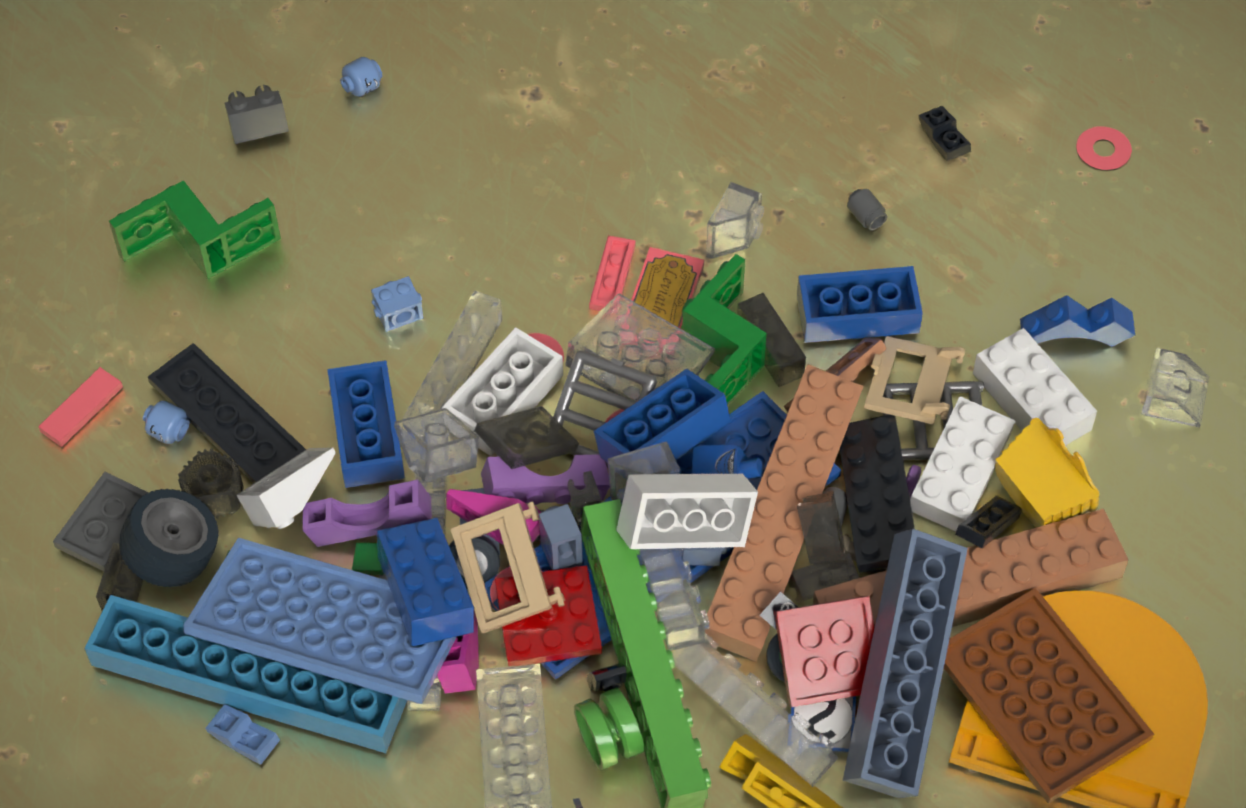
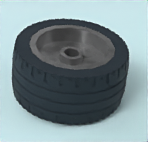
M175 489L150 491V493H146L137 500L126 517L119 538L120 554L128 568L137 577L148 583L163 587L186 585L195 580L204 571L215 551L219 536L217 521L209 508L200 499L191 494Z

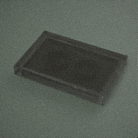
M543 406L479 422L474 429V432L511 469L575 452L579 445V442Z

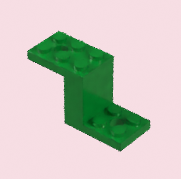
M184 180L169 186L163 192L142 201L139 205L109 220L118 253L124 262L174 235L207 279L214 277L281 239L275 207L269 198L259 203H254L243 212L231 216L223 223L218 224Z
M735 254L729 262H723L714 278L705 281L694 299L690 298L687 300L682 308V343L720 367L715 374H709L705 381L725 394L727 406L764 367L767 338L766 332L729 309L743 294L745 259L738 254Z

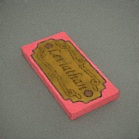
M649 247L618 336V343L674 356L682 334V308L687 300L694 298L705 260Z

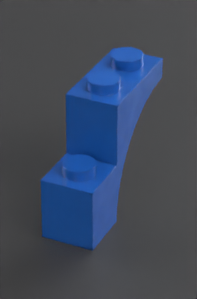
M1066 295L1020 318L1021 329L1024 328L1037 343L1060 338H1086L1100 341L1113 347L1136 336L1133 312L1113 298L1087 309Z

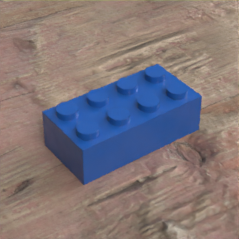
M913 266L798 276L797 301L804 343L920 333L923 312Z
M387 361L327 369L345 488L405 479Z
M685 369L594 431L600 458L628 478V475L655 474L731 420L725 394L690 370Z
M438 518L378 530V559L412 647L473 633L474 606Z

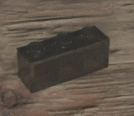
M761 293L738 303L737 314L767 333L764 366L777 386L781 387L802 378L805 371L806 356L765 294Z

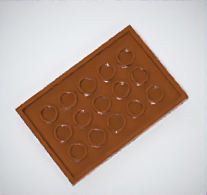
M1036 588L949 639L944 670L1048 804L1149 742L1154 736L1152 730Z

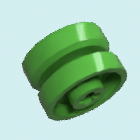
M617 687L600 694L599 705L591 698L574 705V714L580 734L591 758L600 770L617 764L619 753L626 759H629L644 752V743L636 718L625 696Z

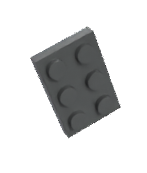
M104 472L53 540L55 548L107 572L121 552L119 550L120 533L130 509L139 498L149 492Z

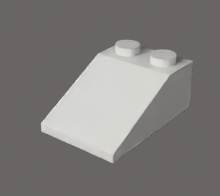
M308 448L237 494L253 525L282 529L293 523V517L303 510L336 454L334 448Z

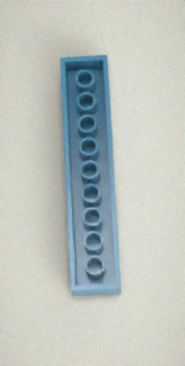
M110 595L84 648L91 666L218 704H226L235 709L386 753L407 703L406 699L184 634L183 625L188 617Z

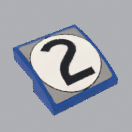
M856 696L791 707L788 747L848 753L855 724Z

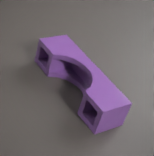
M600 454L575 455L569 469L555 476H544L532 472L521 463L517 456L487 457L481 471L485 494L515 498L527 504L533 502L534 505L553 502L558 504H567L569 502L596 503L604 500L611 485L606 462L600 458Z
M419 480L389 485L387 495L373 503L348 504L333 498L308 502L303 508V531L317 547L377 535L378 530L432 519L431 496Z

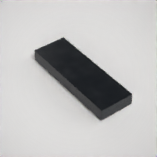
M995 496L959 524L955 535L980 548H984L1018 520L1023 509L999 496Z

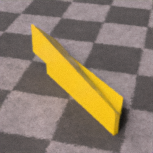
M747 734L733 742L719 766L722 770L745 780L742 789L769 808H843Z

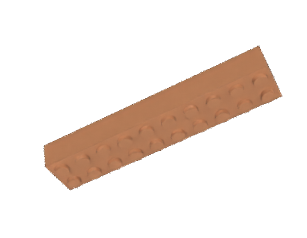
M807 364L758 486L757 499L745 547H734L699 633V639L755 662L757 661L771 627L760 614L780 591L782 593L785 591L864 386Z
M1100 509L992 540L984 548L976 545L967 547L968 550L952 627L985 618L1034 588L1042 596L1058 592L1079 591L1123 578L1129 559L1105 510ZM887 570L814 591L812 605L869 596L875 629Z

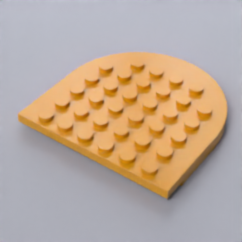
M1074 590L1043 596L1154 733L1152 740L1063 794L1060 798L1092 808H1185L1208 714L1205 680L1199 663L1188 644L1159 615L1134 601L1117 595L1096 591ZM967 700L949 763L1037 790Z

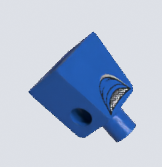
M703 445L693 447L692 474H743L748 480L763 476L761 460L759 458L749 460L737 445Z

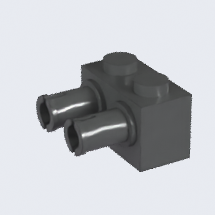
M263 85L264 91L261 90V86H258L255 89V96L245 98V95L240 91H236L238 97H235L234 92L229 94L228 102L224 104L235 144L289 132L283 102L278 90L272 91L268 85Z

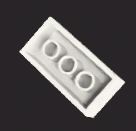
M515 327L442 407L444 426L492 456L563 377V356Z
M1024 328L976 355L973 375L978 381H983L984 388L1008 416L1015 420V424L1021 431L1030 425V421L1033 418H1039L1047 427L1058 428L1064 436L1063 442L1066 446L1092 430L1097 410Z
M960 396L911 496L912 512L956 532L958 525L975 512L995 469V459L1002 454L1013 430L1015 420Z
M743 474L628 475L617 532L630 549L745 547L758 491Z

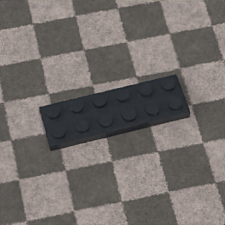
M194 343L148 376L149 383L168 402L185 410L187 420L253 484L306 450Z
M885 415L849 423L840 446L859 573L887 568L894 534L915 529L897 420L894 415Z

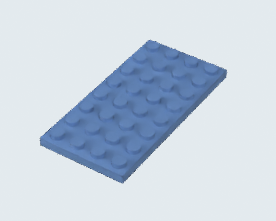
M242 538L236 540L183 625L184 634L422 704L456 639V637L412 647L387 580Z

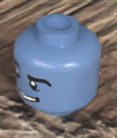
M360 57L343 67L340 82L347 93L351 92L354 96L362 97L380 86L382 71L375 60Z
M159 401L154 406L150 405L143 415L146 433L165 444L181 441L187 433L190 424L185 410L168 401Z

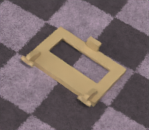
M886 336L884 344L887 349L880 355L875 354L871 368L875 369L864 409L933 425L936 414L941 415V419L946 420L950 405L940 403L952 358L957 359V363H962L965 349L962 347L937 348ZM897 351L925 357L912 403L883 397Z
M533 502L528 503L529 509L522 511L521 505L517 503L451 528L479 628L483 634L549 610L553 604L558 603L559 607L565 605L564 595L559 587L554 588V595L548 596L526 524V520L530 518L533 521L539 520L538 510ZM499 529L521 602L493 612L471 539Z

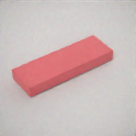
M608 235L591 295L589 309L618 314L636 247V240Z
M99 367L38 426L40 432L62 447L123 388L122 382Z

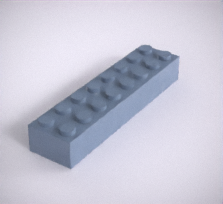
M916 529L894 534L843 781L896 798L918 796L968 548Z

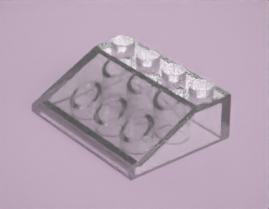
M618 293L568 342L565 366L571 367L576 352L580 350L610 361L614 358L625 362L624 366L655 376L657 379L655 389H657L685 369L698 376L713 355L715 348ZM584 364L581 372L583 377L605 390L638 402L643 388L642 384Z

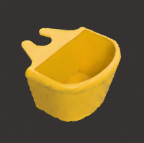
M1033 418L1030 421V425L1022 429V433L1016 436L1015 440L1008 444V448L1002 451V455L995 459L996 475L1015 504L1023 509L1022 513L1036 528L1096 511L1099 506V491L1091 481L1081 455L1077 451L1072 455L1063 442L1064 436L1058 428L1047 427L1039 418Z

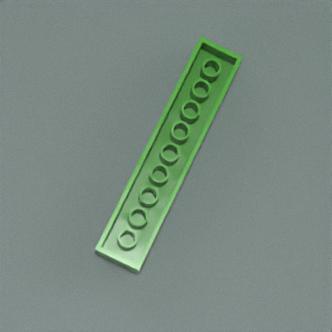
M620 499L584 506L580 531L582 542L617 661L622 663L627 671L624 684L642 735L644 752L660 807L703 808L705 799H708V788H711V779L707 768L702 769L699 760L702 757L700 742L698 738L693 739L690 728L693 727L692 716L688 708H683L681 698L684 697L683 687L680 679H675L672 669L675 668L673 654L671 650L665 649L663 642L666 639L665 628L662 621L657 622L654 611H657V603L654 593H648L646 583L649 581L647 569L644 564L640 565L637 555H640V549H630L617 532L622 507Z

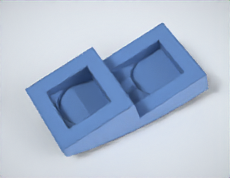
M226 704L223 705L205 728L216 739L260 765L280 741L275 732L252 722L247 714Z

